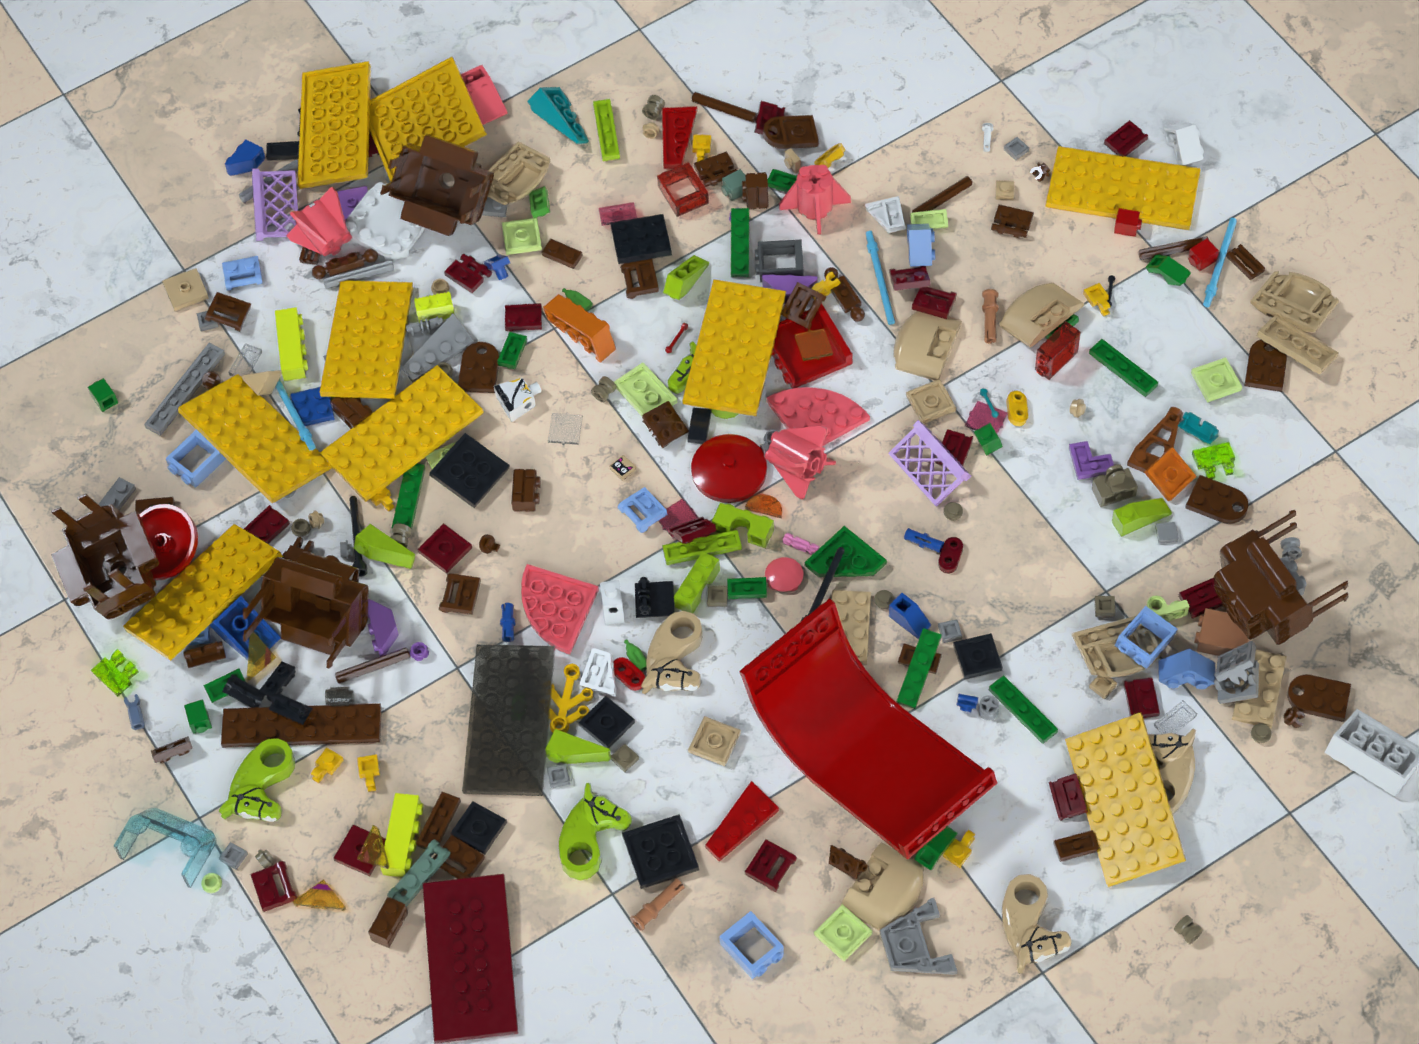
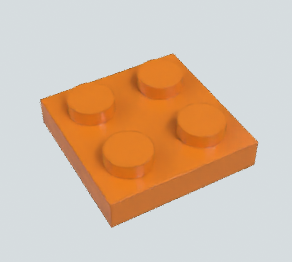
M1173 447L1169 448L1144 472L1167 501H1171L1197 477Z

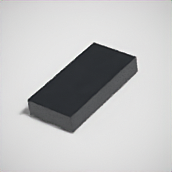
M299 141L267 143V161L299 159Z
M693 407L687 438L688 443L703 444L707 441L712 414L711 409Z

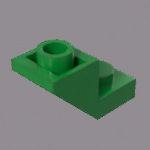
M1155 255L1145 267L1149 273L1162 274L1168 285L1181 286L1191 274L1190 270L1171 257L1164 255Z
M947 826L918 851L914 860L931 871L958 833Z

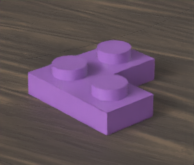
M1088 441L1069 444V451L1077 480L1106 475L1107 469L1114 465L1111 454L1092 457Z

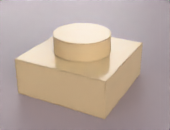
M791 148L786 150L784 163L788 169L791 168L796 174L801 168V159Z
M996 181L995 199L1014 200V181Z

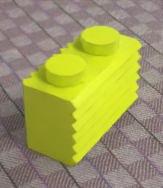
M449 291L447 293L444 292L414 299L419 323L420 320L422 322L425 319L429 321V319L436 318L437 316L438 318L442 317V320L448 319L454 314Z

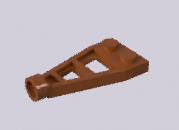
M1170 407L1166 416L1135 447L1127 462V466L1144 473L1160 458L1146 452L1151 444L1156 443L1163 446L1164 453L1169 448H1174L1178 424L1184 415L1182 410L1177 407ZM1161 429L1171 432L1168 441L1157 436Z

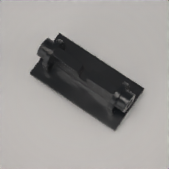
M282 661L260 688L259 692L267 695L268 701H270L272 694H281L283 691L282 686L286 687L292 678L295 677L296 667Z
M231 675L222 692L251 708L259 707L265 697L264 694L259 692V689L234 675Z
M280 693L272 694L270 697V701H272L269 707L270 711L302 725L313 709Z

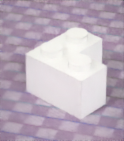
M1181 121L1163 127L1166 143L1174 147L1178 164L1186 165L1203 159L1204 149L1199 141L1200 131L1196 124Z

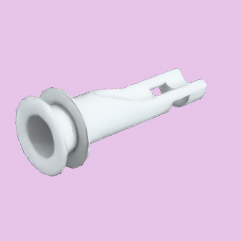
M984 123L982 125L984 152H990L991 132L994 130V126L991 123Z

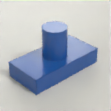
M499 254L483 261L487 269L495 271L498 280L508 277L504 267L510 264L508 256Z

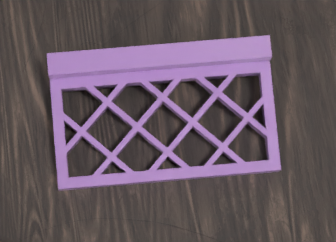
M252 169L256 241H263V238L287 237L286 235L290 231H287L284 227L289 222L294 226L296 223L292 216H287L283 211L288 206L294 211H298L295 171L259 172V169ZM292 176V181L288 185L281 181L283 177ZM263 177H271L275 181L269 186L263 181ZM277 183L284 187L280 193L272 189ZM269 191L276 196L271 202L265 198ZM286 191L293 194L289 201L282 197ZM278 199L285 203L281 209L274 205ZM270 207L277 212L272 218L266 214ZM279 215L286 219L282 225L275 221ZM271 223L278 227L275 232H267V227Z
M918 420L913 425L914 428L888 454L935 506H938L964 480L967 481L971 475L927 426ZM917 434L920 437L919 445H910L911 438ZM900 449H906V459H899L895 454ZM910 449H919L918 458L909 459ZM923 449H931V458H922ZM909 462H918L917 472L909 471ZM922 462H931L930 471L921 472ZM934 462H942L943 471H934ZM921 475H930L929 485H922L920 483ZM934 475H942V485H933ZM946 475H954L957 478L952 484L946 485ZM933 488H941V495L935 500L932 496Z

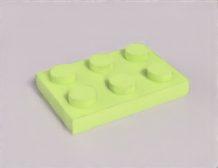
M641 363L614 381L617 390L641 416L667 401L672 406L677 403V398L644 363Z

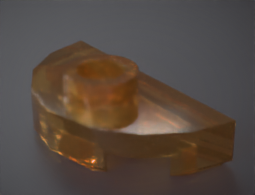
M760 494L752 497L745 505L746 510L782 519L781 504L773 496Z

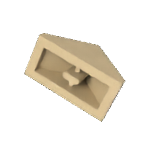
M282 370L242 375V379L257 395H271L282 375Z

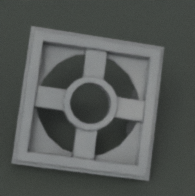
M1253 640L1218 656L1215 677L1219 682L1229 678L1231 682L1239 685V677L1247 681L1246 669L1254 666L1256 645Z
M1257 660L1254 661V666L1246 669L1249 672L1248 678L1241 687H1235V683L1231 681L1225 682L1223 680L1219 682L1217 678L1214 680L1220 704L1258 698L1259 663ZM1233 688L1235 694H1230L1225 689Z

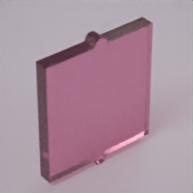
M977 401L973 410L969 412L970 416L965 423V427L976 431L991 423L998 434L1000 428H1003V422L1008 412L994 407L999 416L993 418L989 406Z
M681 499L666 509L668 515L658 522L662 525V529L666 530L670 535L669 528L697 519L698 517L693 512V508H690Z

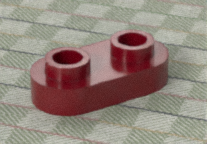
M950 537L944 542L938 562V567L943 573H953L958 567L963 552V542L959 538Z

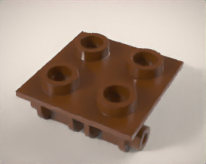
M669 401L642 415V422L645 423L649 432L653 431L652 437L656 436L655 440L658 446L662 448L689 432Z

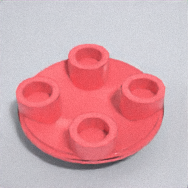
M787 557L773 560L765 570L768 587L781 592L796 591L804 576L801 565L796 560Z

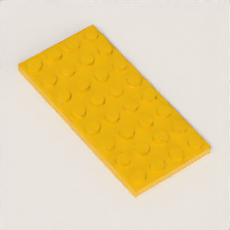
M369 61L302 73L298 187L300 189L368 178L371 65Z
M1058 146L1046 207L1116 218L1118 208L1139 211V219H1142V223L1190 230L1201 168Z
M713 280L682 400L683 404L757 416L786 291Z
M340 282L320 387L321 397L395 399L413 292V282Z
M436 365L397 394L395 399L389 400L354 428L322 450L320 455L367 502L377 492L383 490L484 412L461 387Z
M239 374L178 407V412L272 504L332 469L330 464L320 455V452L316 448L310 451L306 443L301 440L299 432L261 395H257Z
M233 524L139 612L130 618L123 627L128 633L171 661L268 571L277 557L281 558L283 556L279 550Z
M1141 712L1066 738L1065 741L1074 773L1078 775L1088 812L1086 815L1090 829L1093 830L1099 846L1097 853L1106 885L1111 887L1185 862V854Z

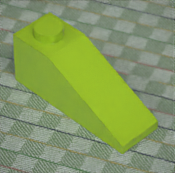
M696 255L690 257L668 273L663 293L673 299L680 300L688 294L709 266V262Z
M1163 498L1133 502L1113 510L1112 523L1122 537L1171 515L1172 512Z
M369 524L356 535L353 549L368 559L409 569L413 567L415 554L372 524Z
M557 729L554 730L545 748L547 758L554 763L576 764L610 761L611 759L609 748Z

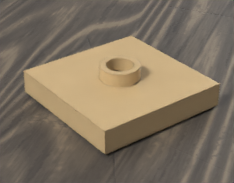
M196 268L162 280L174 311L209 299Z
M940 379L906 392L907 399L923 424L956 411V406Z
M704 716L689 746L688 752L725 766L741 734V730Z

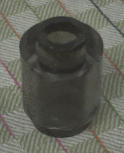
M350 686L331 687L325 690L326 705H331V707L350 706L351 702L355 700L354 690H351Z

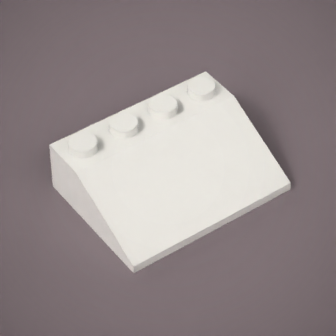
M1358 709L1333 735L1325 751L1332 759L1341 762L1350 770L1357 772L1368 781L1373 782L1394 796L1402 789L1419 765V746Z

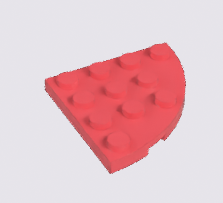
M811 387L793 388L766 397V402L787 429L816 426L827 428L828 432L823 446L870 420L868 413L856 402L842 394L826 389Z
M527 564L521 583L522 603L526 617L535 632L545 642L559 651L570 655L599 591V587Z

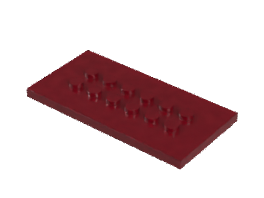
M496 874L423 883L435 1044L518 1034L505 875Z

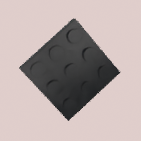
M663 214L610 223L618 264L672 255Z
M464 433L430 471L429 476L475 508L506 473L510 465L471 436Z
M680 814L622 833L641 889L699 871V866Z

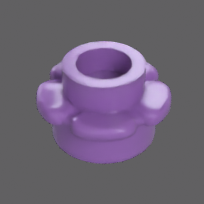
M422 642L414 643L410 650V656L416 661H422L423 658H427L429 655L427 645Z

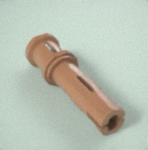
M986 289L982 292V297L984 298L982 310L985 313L984 342L988 344L996 342V313L999 308L997 305L999 293L994 289Z
M676 878L652 902L644 904L636 915L630 917L634 926L643 931L645 925L652 919H656L658 912L685 888L681 884L682 882Z

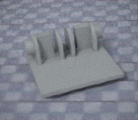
M437 316L436 318L429 319V321L425 319L424 322L420 320V323L410 322L409 325H406L413 355L443 324L442 317L438 318Z

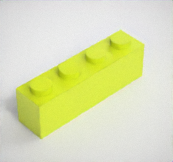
M297 307L276 310L275 318L284 381L306 378L305 371L308 370L307 359H304V355H307L306 346L302 344V340H305L304 329L300 327V325H303L302 314H298Z
M395 793L380 865L383 875L403 877L413 865L411 854L416 850V840L414 839L415 834H418L420 830L418 818L419 815L423 814L424 808L419 795Z

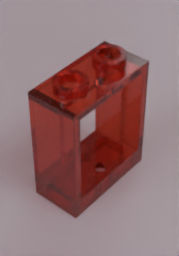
M689 162L679 165L672 170L662 172L657 176L658 188L676 217L709 204L708 191ZM688 178L696 192L675 200L667 186Z
M1065 322L1037 349L1036 372L1050 380L1078 353L1081 332L1068 322Z

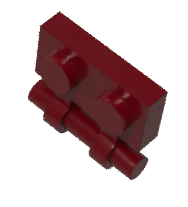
M462 254L460 260L463 262L455 260L444 271V274L458 285L473 293L484 282L482 276L485 275L489 278L492 275V271L487 269L486 265L475 261L474 257Z

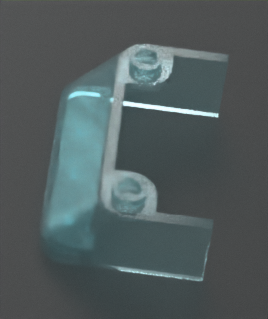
M149 808L132 816L114 844L120 859L124 860L138 835L144 833L147 828L180 841L182 853L190 857L181 875L187 887L191 888L216 845L214 833L209 829L158 808Z

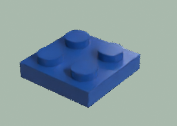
M320 387L290 394L292 403L305 426L335 420L330 397H321Z

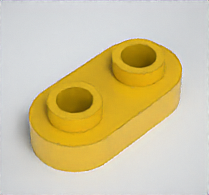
M842 143L832 146L816 159L814 164L826 165L828 168L831 167V163L834 160L844 156L845 148Z
M1012 391L1006 399L1008 419L1015 426H1023L1028 419L1026 396L1020 391Z

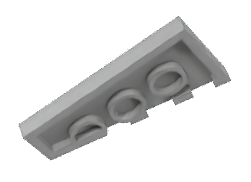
M452 314L402 366L403 371L414 383L439 363L447 362L464 351L469 345L474 343V340L455 315Z

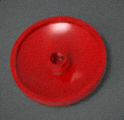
M735 434L719 435L707 440L696 450L691 463L692 479L697 489L714 501L723 503L740 502L753 496L762 487L767 475V461L764 458L762 449L749 438Z
M160 504L144 510L139 515L159 561V565L151 570L155 580H164L176 576L189 565L196 553L198 545L196 525L189 514L173 505Z

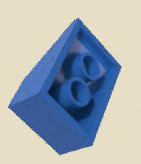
M240 596L209 626L227 644L253 665L265 654V648L269 650L281 637L262 619L247 641H243L244 630L249 628L258 616V613L253 609L249 616L243 619V609L247 608L249 604Z

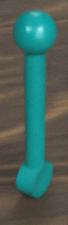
M982 388L980 390V395L984 396L992 412V417L997 418L999 416V413L995 411L991 401L989 400L987 396V389Z

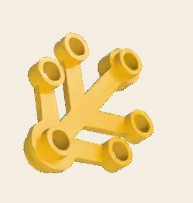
M568 664L564 668L566 683L562 698L555 690L552 682H546L543 685L544 694L550 696L559 708L557 716L551 709L548 700L543 699L538 704L539 710L545 713L551 721L550 730L552 733L555 729L567 733L571 723L580 718L582 719L589 713L588 707L582 705L578 707L576 712L566 717L568 710L583 701H591L594 697L592 689L585 688L580 694L570 699L574 681L580 677V670L576 664ZM570 673H575V675L569 676ZM547 687H552L550 691L546 690ZM585 693L591 694L588 697L584 696ZM544 704L548 705L547 708H542L541 706ZM582 710L587 711L585 714H580ZM558 725H563L562 728H556Z

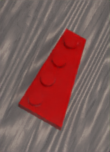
M697 106L662 108L664 169L682 168L698 111Z
M751 781L706 843V849L720 862L779 811V807Z

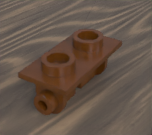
M215 641V643L193 649L188 648L183 652L188 668L226 658L222 641Z
M830 845V865L854 879H857L859 872L867 870L868 866L864 860L854 858L853 855L846 852L843 848Z

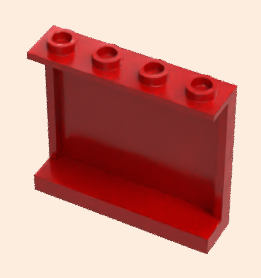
M822 303L811 322L810 330L789 319L779 322L771 356L775 359L776 368L782 371L785 383L790 384L792 389L852 365L853 354ZM809 310L803 313L801 319L804 320L806 318Z

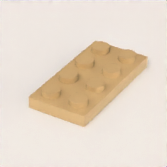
M1277 315L1271 318L1256 335L1265 343L1272 345L1280 352L1285 353L1296 362L1303 364L1319 375L1339 354V352Z
M832 590V601L835 602L848 642L862 665H867L871 592Z
M1256 649L1255 660L1259 663L1258 698L1236 701L1232 720L1252 725L1261 723L1272 729L1287 656ZM1240 679L1239 687L1244 684L1243 679Z

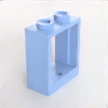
M197 429L166 457L168 470L174 475L178 474L185 484H191L195 488L226 460ZM198 444L211 455L192 473L178 462Z
M1145 606L1119 635L1115 646L1122 653L1131 657L1138 665H1142L1147 669L1173 640L1178 629ZM1140 624L1163 640L1150 655L1127 639Z
M752 911L719 936L720 945L751 979L763 975L767 971V967L772 963L776 964L779 962L784 954V946ZM755 927L774 948L752 965L733 943Z

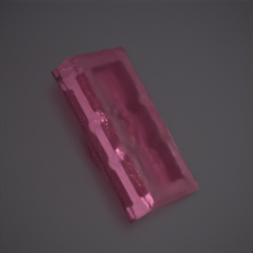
M634 202L599 208L602 226L610 225L611 222L637 218Z

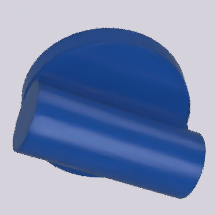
M958 694L956 705L960 706L962 711L971 712L972 709H976L978 697Z

